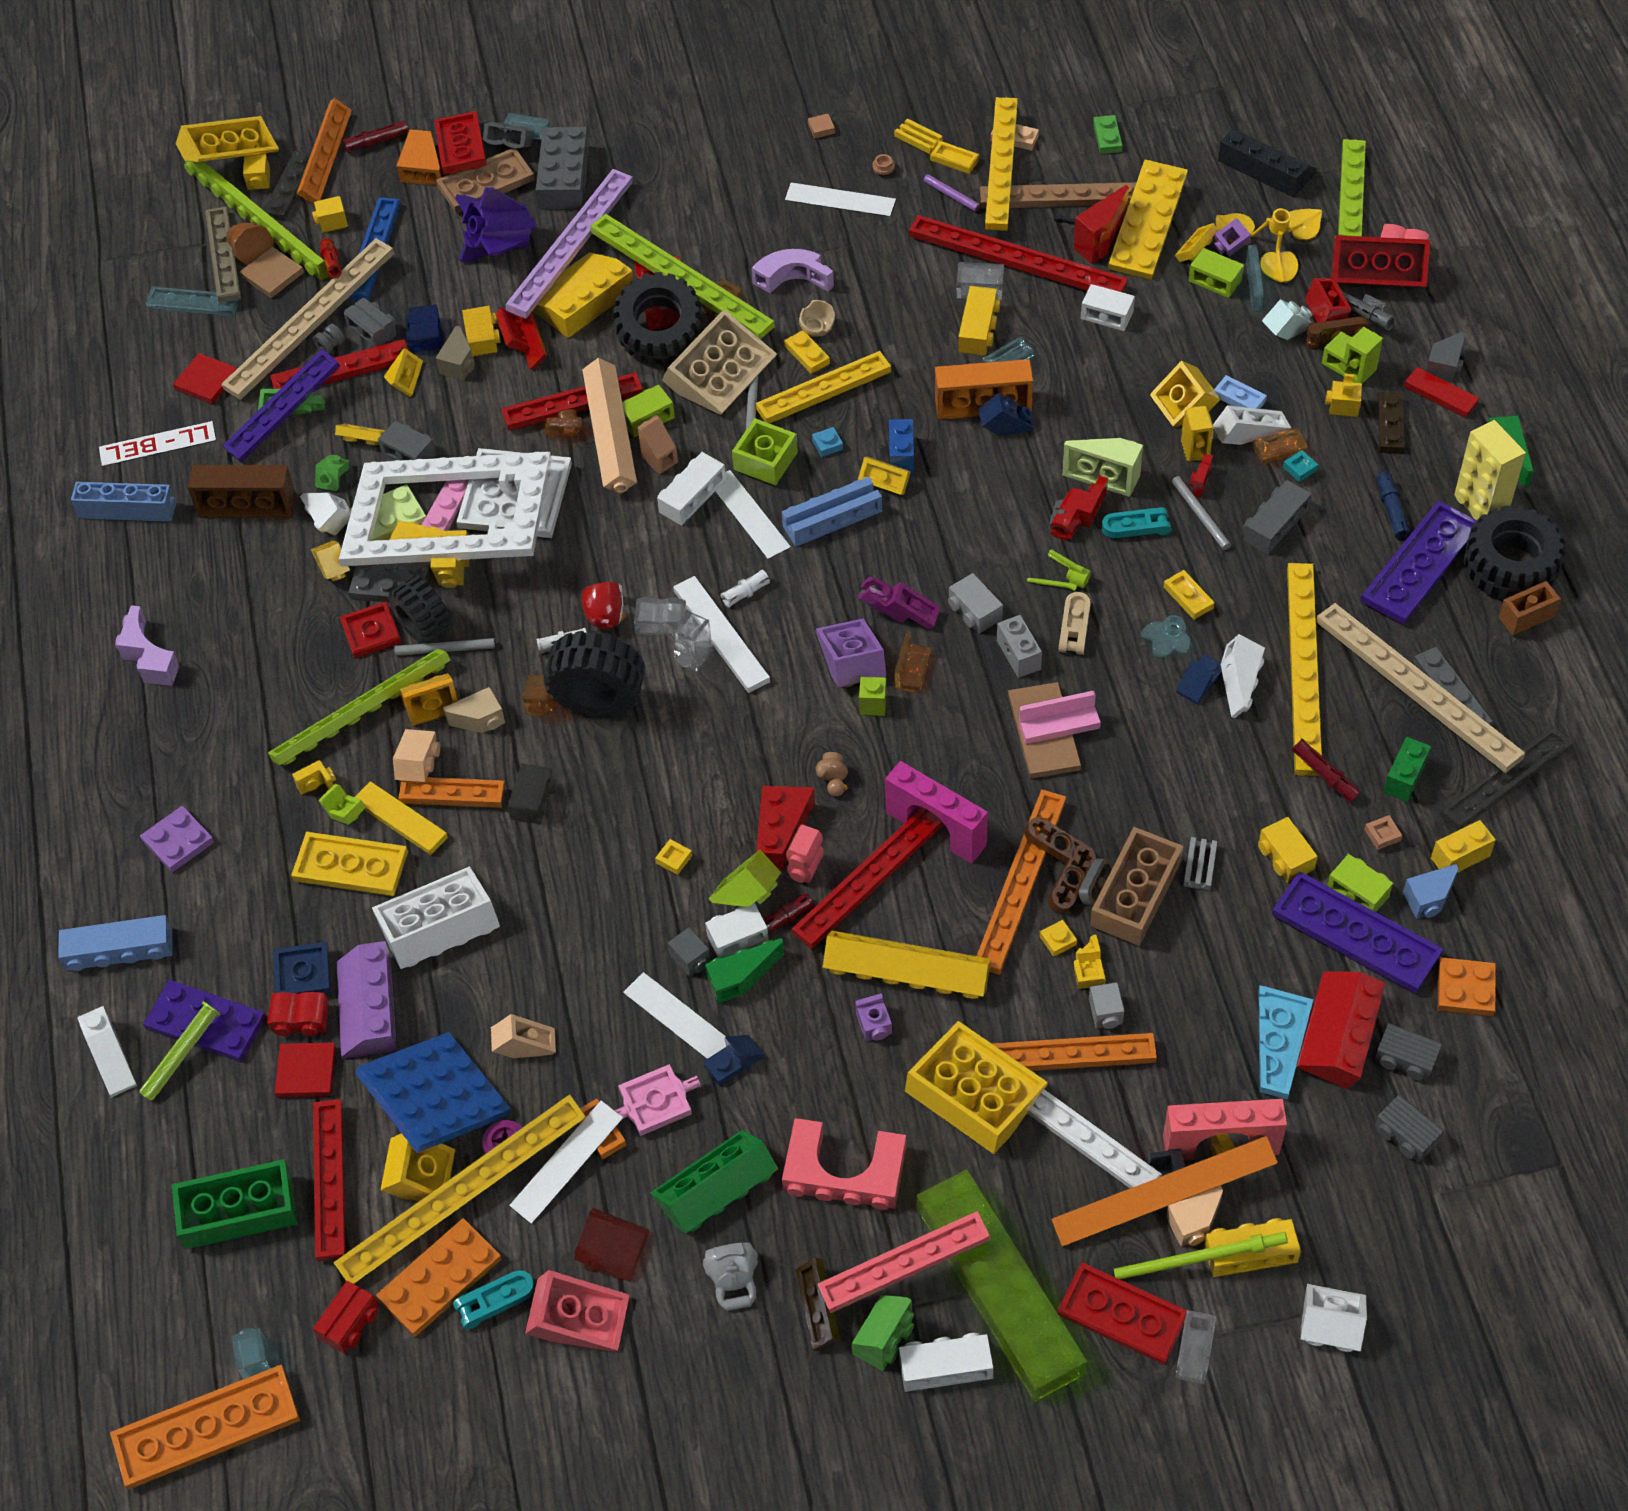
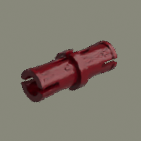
M803 893L788 904L783 903L779 906V910L763 918L768 934H771L786 923L791 924L795 922L796 917L814 908L812 899H807L809 895Z

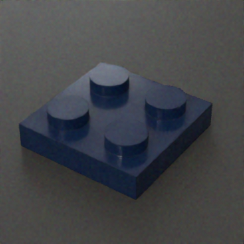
M327 942L273 949L275 993H331L329 947Z

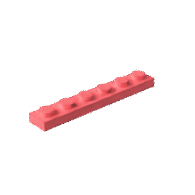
M978 1211L822 1281L818 1283V1287L829 1312L832 1313L990 1241V1235Z

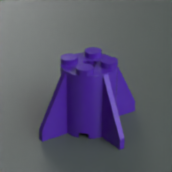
M485 187L481 200L467 195L456 194L455 199L464 212L462 224H466L467 230L463 231L465 244L459 257L460 262H470L488 254L489 256H498L513 248L526 249L528 247L531 231L535 229V220L533 217H530V213L524 203L515 201L494 187Z

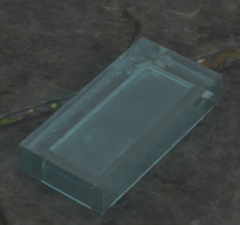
M508 113L504 123L511 126L531 128L534 130L533 138L541 140L543 127H550L549 119Z

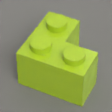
M1365 327L1353 337L1340 332L1324 348L1322 364L1342 376L1344 374H1353V382L1363 384L1377 370L1383 338Z

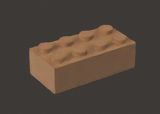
M1133 827L1091 910L1090 926L1140 946L1181 863L1183 846Z

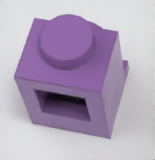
M1236 218L1215 234L1216 243H1214V246L1221 255L1226 253L1230 257L1244 245L1251 243V234ZM1233 239L1234 242L1229 245L1227 241Z
M882 994L855 1001L856 1016L866 1042L882 1040L892 1034V1023L883 1002Z

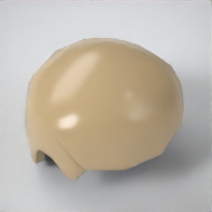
M812 300L806 308L802 309L799 325L811 337L824 336L830 332L834 325L835 311L825 301Z

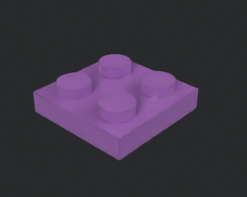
M183 806L140 835L144 844L171 873L214 843L212 836Z

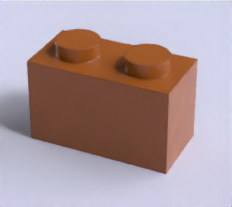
M1545 581L1504 599L1499 619L1512 635L1518 634L1554 618L1561 598Z

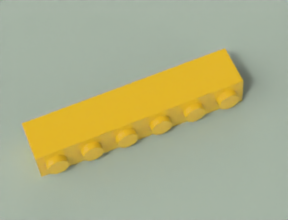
M831 931L826 940L823 968L830 969L829 972L840 975L846 972L855 973L856 977L861 979L883 978L882 981L889 984L905 982L909 983L910 987L916 989H924L925 986L936 988L937 992L950 994L952 991L961 992L964 997L976 999L979 996H984L986 992L991 959Z

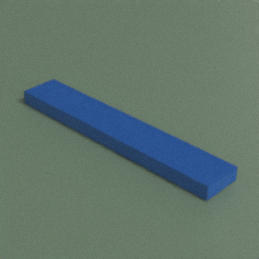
M378 197L359 254L375 238L388 245L401 206L400 199ZM379 269L350 295L347 300L359 301L362 298H366L369 301Z

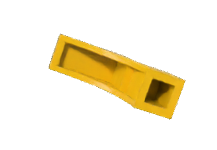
M466 530L442 531V537L468 536ZM431 558V569L439 585L445 588H455L457 585H464V569L469 567V559Z

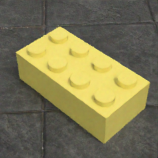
M1495 420L1470 432L1454 494L1457 501L1470 511L1475 520H1478L1484 514H1488V511L1493 509L1501 510V507L1511 506L1526 454Z

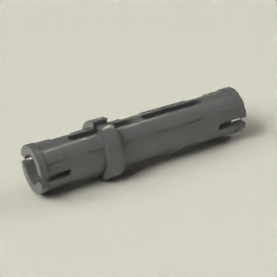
M1343 292L1352 313L1365 317L1370 324L1376 323L1387 330H1391L1396 323L1395 316L1382 311L1377 305L1371 306ZM1350 302L1359 306V308L1351 305Z

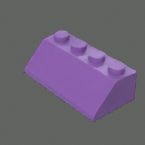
M385 941L358 945L337 961L342 1059L397 1051L391 956Z

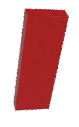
M1419 367L1412 372L1404 384L1405 388L1467 418L1479 402V397Z

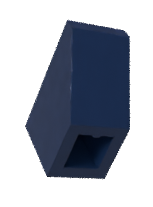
M1000 393L996 394L978 409L982 427L997 435L1029 432L1035 429L1031 410Z

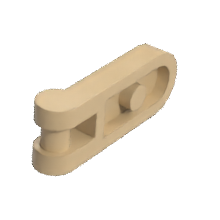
M1082 592L1071 593L1066 598L1058 652L1075 651L1076 654L1084 655L1090 599ZM1068 637L1078 638L1077 642L1068 641Z

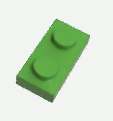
M1116 116L1094 117L1093 125L1100 154L1122 152Z

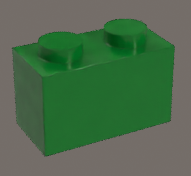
M1406 737L1388 773L1383 793L1408 803L1427 763L1431 746Z

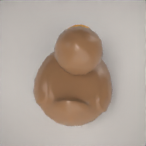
M836 752L823 754V759L816 765V775L821 779L830 781L827 786L830 795L834 797L841 796L848 789L847 785L843 783L848 774V769L843 763V756Z

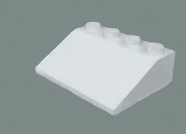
M470 866L372 907L400 969L414 966L423 959L440 955L444 950L463 945L470 939L489 934L494 929L500 927L491 900Z

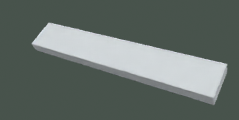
M693 576L673 586L677 597L746 691L750 693L770 682L768 674L697 578Z
M1045 1089L1027 1113L1129 1188L1162 1176L1160 1172Z

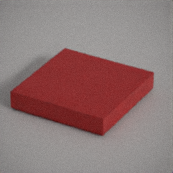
M198 353L173 383V386L177 391L213 405L224 391L222 383L237 370V367Z
M387 601L340 616L354 659L402 643Z
M335 1043L280 1044L275 1084L276 1098L331 1096L336 1053Z

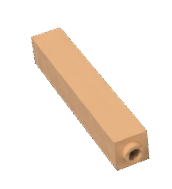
M597 358L582 369L603 487L621 494L637 483L616 367L614 364Z

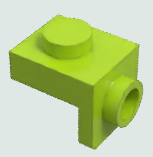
M334 784L319 799L320 804L331 819L347 825L355 821L366 808L362 800L346 795L338 784Z

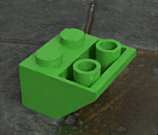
M881 1295L852 1342V1355L881 1371H884L888 1363L892 1365L899 1353L898 1345L902 1339H908L914 1328L912 1323L914 1316L912 1300L907 1297Z

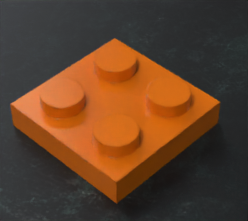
M1440 957L1438 962L1437 1011L1494 1016L1495 963Z

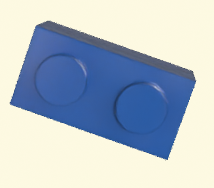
M913 419L889 420L890 464L911 471L910 474H914Z

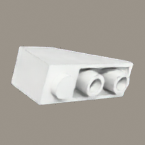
M1240 634L1226 645L1221 662L1230 713L1233 718H1236L1242 712H1247L1252 704V698L1250 697L1258 684L1257 673L1264 663L1262 656L1265 648Z

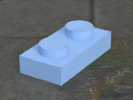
M1227 375L1214 389L1222 401L1237 407L1260 409L1267 398V395Z

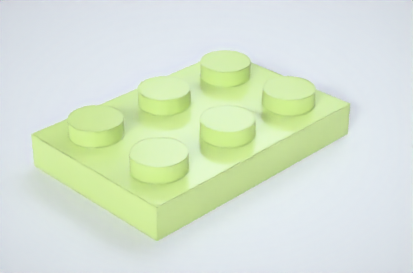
M407 484L383 494L371 541L390 539L399 520L422 525L426 515Z

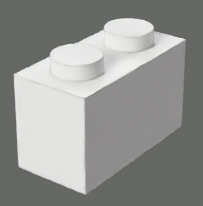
M1091 284L1082 302L1081 319L1125 331L1134 311L1135 296Z
M755 903L750 907L740 906L733 912L717 915L710 921L705 922L707 937L717 957L724 958L736 954L741 949H751L769 940L767 926Z

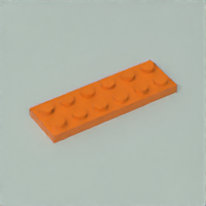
M281 1364L114 1430L110 1434L124 1485L129 1490L299 1422L300 1418L284 1368Z

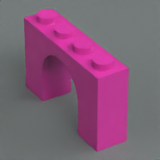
M902 761L885 778L887 814L902 823H906L922 807L934 813L949 830L950 851L971 864L987 846L988 812Z

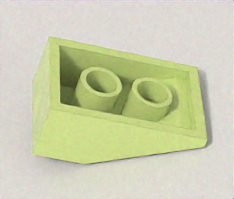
M1122 438L1066 441L1064 444L1062 475L1088 484H1095L1099 475L1108 478L1107 490L1130 497L1140 477L1143 445Z

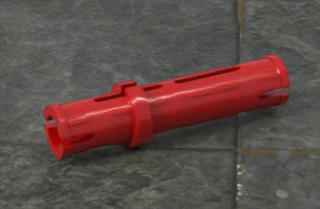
M324 238L320 241L321 258L325 261L328 275L331 278H338L342 274L338 260V250L333 245L334 243L331 239Z

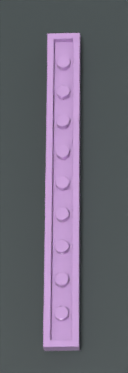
M615 169L611 170L508 300L506 311L525 319L529 316L593 234L591 233L590 226L605 213L608 215L632 184V176Z

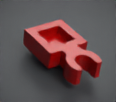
M1204 453L1197 472L1193 471L1191 474L1189 486H1193L1192 493L1197 498H1201L1208 475L1211 471L1213 455Z

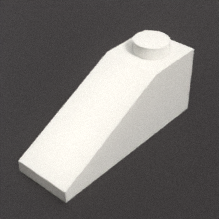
M1228 405L1213 424L1214 430L1222 443L1238 445L1283 434L1292 429L1282 411Z
M102 1006L77 1017L109 1095L113 1097L136 1087L137 1084L114 1026L104 1007Z

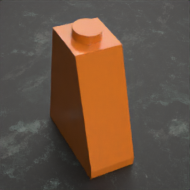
M409 130L396 166L400 182L437 186L436 180L442 178L431 131Z

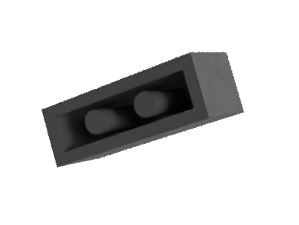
M1288 480L1281 487L1277 486L1272 492L1271 498L1259 506L1256 515L1253 518L1249 517L1243 526L1245 530L1243 541L1268 555L1309 509L1311 493Z

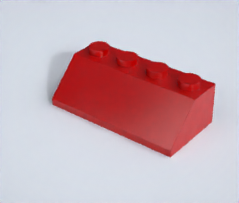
M1324 971L1296 1067L1345 1089H1348L1359 1080L1366 1060L1385 982L1362 972Z

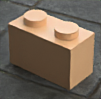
M405 729L393 757L395 780L426 781L429 772H433L435 757H439L440 742H436L435 731Z

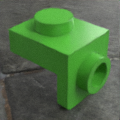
M328 455L316 464L315 486L317 488L337 491L339 489L340 476L349 470V460L341 459L338 455Z

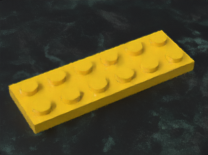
M1144 160L1108 264L1109 270L1152 280L1187 177L1188 169Z

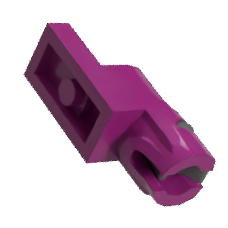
M869 577L860 588L862 590L858 595V599L869 605V607L886 614L898 623L910 618L928 630L934 627L940 606L904 583L900 582L891 587L880 579Z

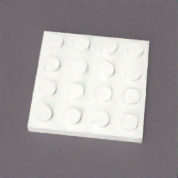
M478 448L476 456L519 454L520 452ZM551 456L552 461L537 537L552 538L572 465L571 458ZM499 478L469 479L457 518V527L488 531L490 523H496L498 529H504L505 522H513L518 496H507L499 488ZM514 481L508 482L510 486L516 487Z

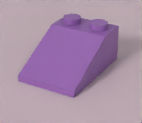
M864 618L816 629L830 674L837 687H851L855 683H860L861 677H887L884 650Z

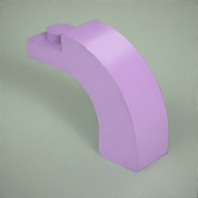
M780 250L765 256L751 268L753 284L768 293H771L781 283L790 279L810 281L828 292L834 287L833 270L821 264V255L808 250Z

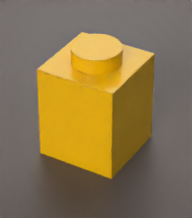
M266 154L244 156L243 176L248 190L270 188V166Z
M340 196L314 202L316 211L312 212L315 225L320 224L322 233L348 227Z

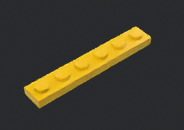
M878 351L756 403V410L763 420L770 424L891 373V365L883 354Z

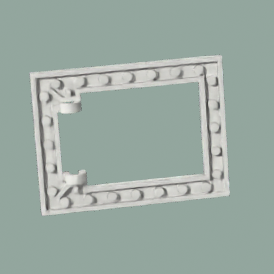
M550 452L364 463L339 556L341 566L430 562L431 558L466 560L533 556L552 461ZM499 478V488L507 496H518L513 522H505L504 529H498L496 523H490L488 534L371 541L386 484ZM514 481L516 487L510 486L508 482Z

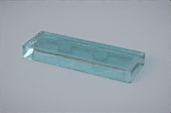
M1248 245L1246 266L1252 312H1259L1262 310L1264 294L1258 249L1256 245Z

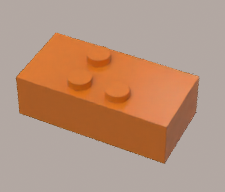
M1030 359L935 367V402L938 420L980 416L978 409L998 393L1013 399L1014 402L1029 408L1032 412L1033 378Z

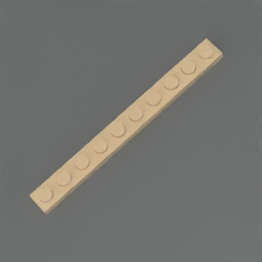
M375 238L342 270V274L338 278H333L222 383L223 389L241 400L394 255L393 248Z
M1336 603L1317 616V623L1503 772H1508L1524 759L1525 752Z

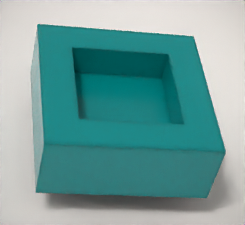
M1301 450L1285 460L1283 468L1300 482L1318 470V464Z

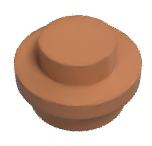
M886 154L878 155L873 162L874 172L880 175L890 174L895 168L894 161Z

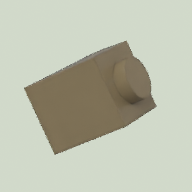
M455 326L438 353L436 362L439 374L464 381L468 373L473 371L475 362L461 328Z

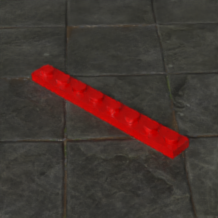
M922 807L800 920L792 928V934L812 950L945 824L926 808Z

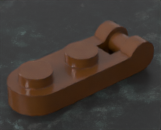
M1365 317L1313 323L1308 327L1305 345L1308 349L1315 350L1319 345L1329 344L1340 332L1353 337L1363 327L1371 331V326Z

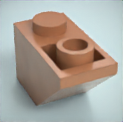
M657 415L643 422L638 427L642 459L660 475L678 463L676 446Z

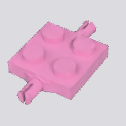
M670 1064L618 1085L624 1099V1106L614 1111L622 1116L623 1119L629 1117L635 1123L640 1136L692 1115L691 1108L686 1100V1092L701 1087L699 1079L695 1076L681 1082L674 1075Z

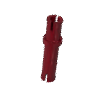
M403 120L376 130L362 131L359 135L343 139V144L347 153L363 147L370 148L375 143L408 134V126L406 121Z
M1303 738L1291 749L1292 752L1299 756L1328 783L1327 786L1330 789H1335L1348 803L1361 792L1344 776L1345 773L1340 770L1339 772Z

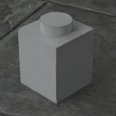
M1111 983L1091 986L1089 1003L1095 1028L1104 1027L1105 1029H1111L1123 1024L1124 1008L1118 984Z

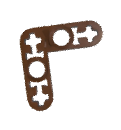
M1036 817L1026 825L1024 834L1029 842L1065 863L1047 899L1050 909L1056 913H1064L1074 904L1079 894V888L1090 866L1096 859V854L1088 845L1049 821ZM1036 826L1040 828L1039 835L1035 833ZM1050 833L1052 836L1048 841H1046L1045 839L1048 837L1047 835ZM1054 840H1063L1066 844V850L1057 849L1054 845ZM1083 854L1085 862L1079 868L1076 865L1081 859L1080 855ZM1067 873H1072L1077 877V885H1072L1066 880ZM1063 891H1067L1068 893L1063 899L1064 903L1060 904L1058 897Z

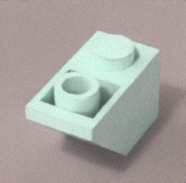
M1281 299L1262 320L1276 336L1286 340L1307 331L1310 324L1316 323L1311 317L1313 313L1305 306L1300 308L1293 301L1288 303Z

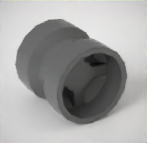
M330 324L323 333L319 332L313 336V342L319 351L323 349L330 354L335 346L339 347L345 343V337L336 325Z

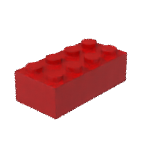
M1336 235L1334 236L1331 278H1335L1339 284L1427 287L1430 240Z

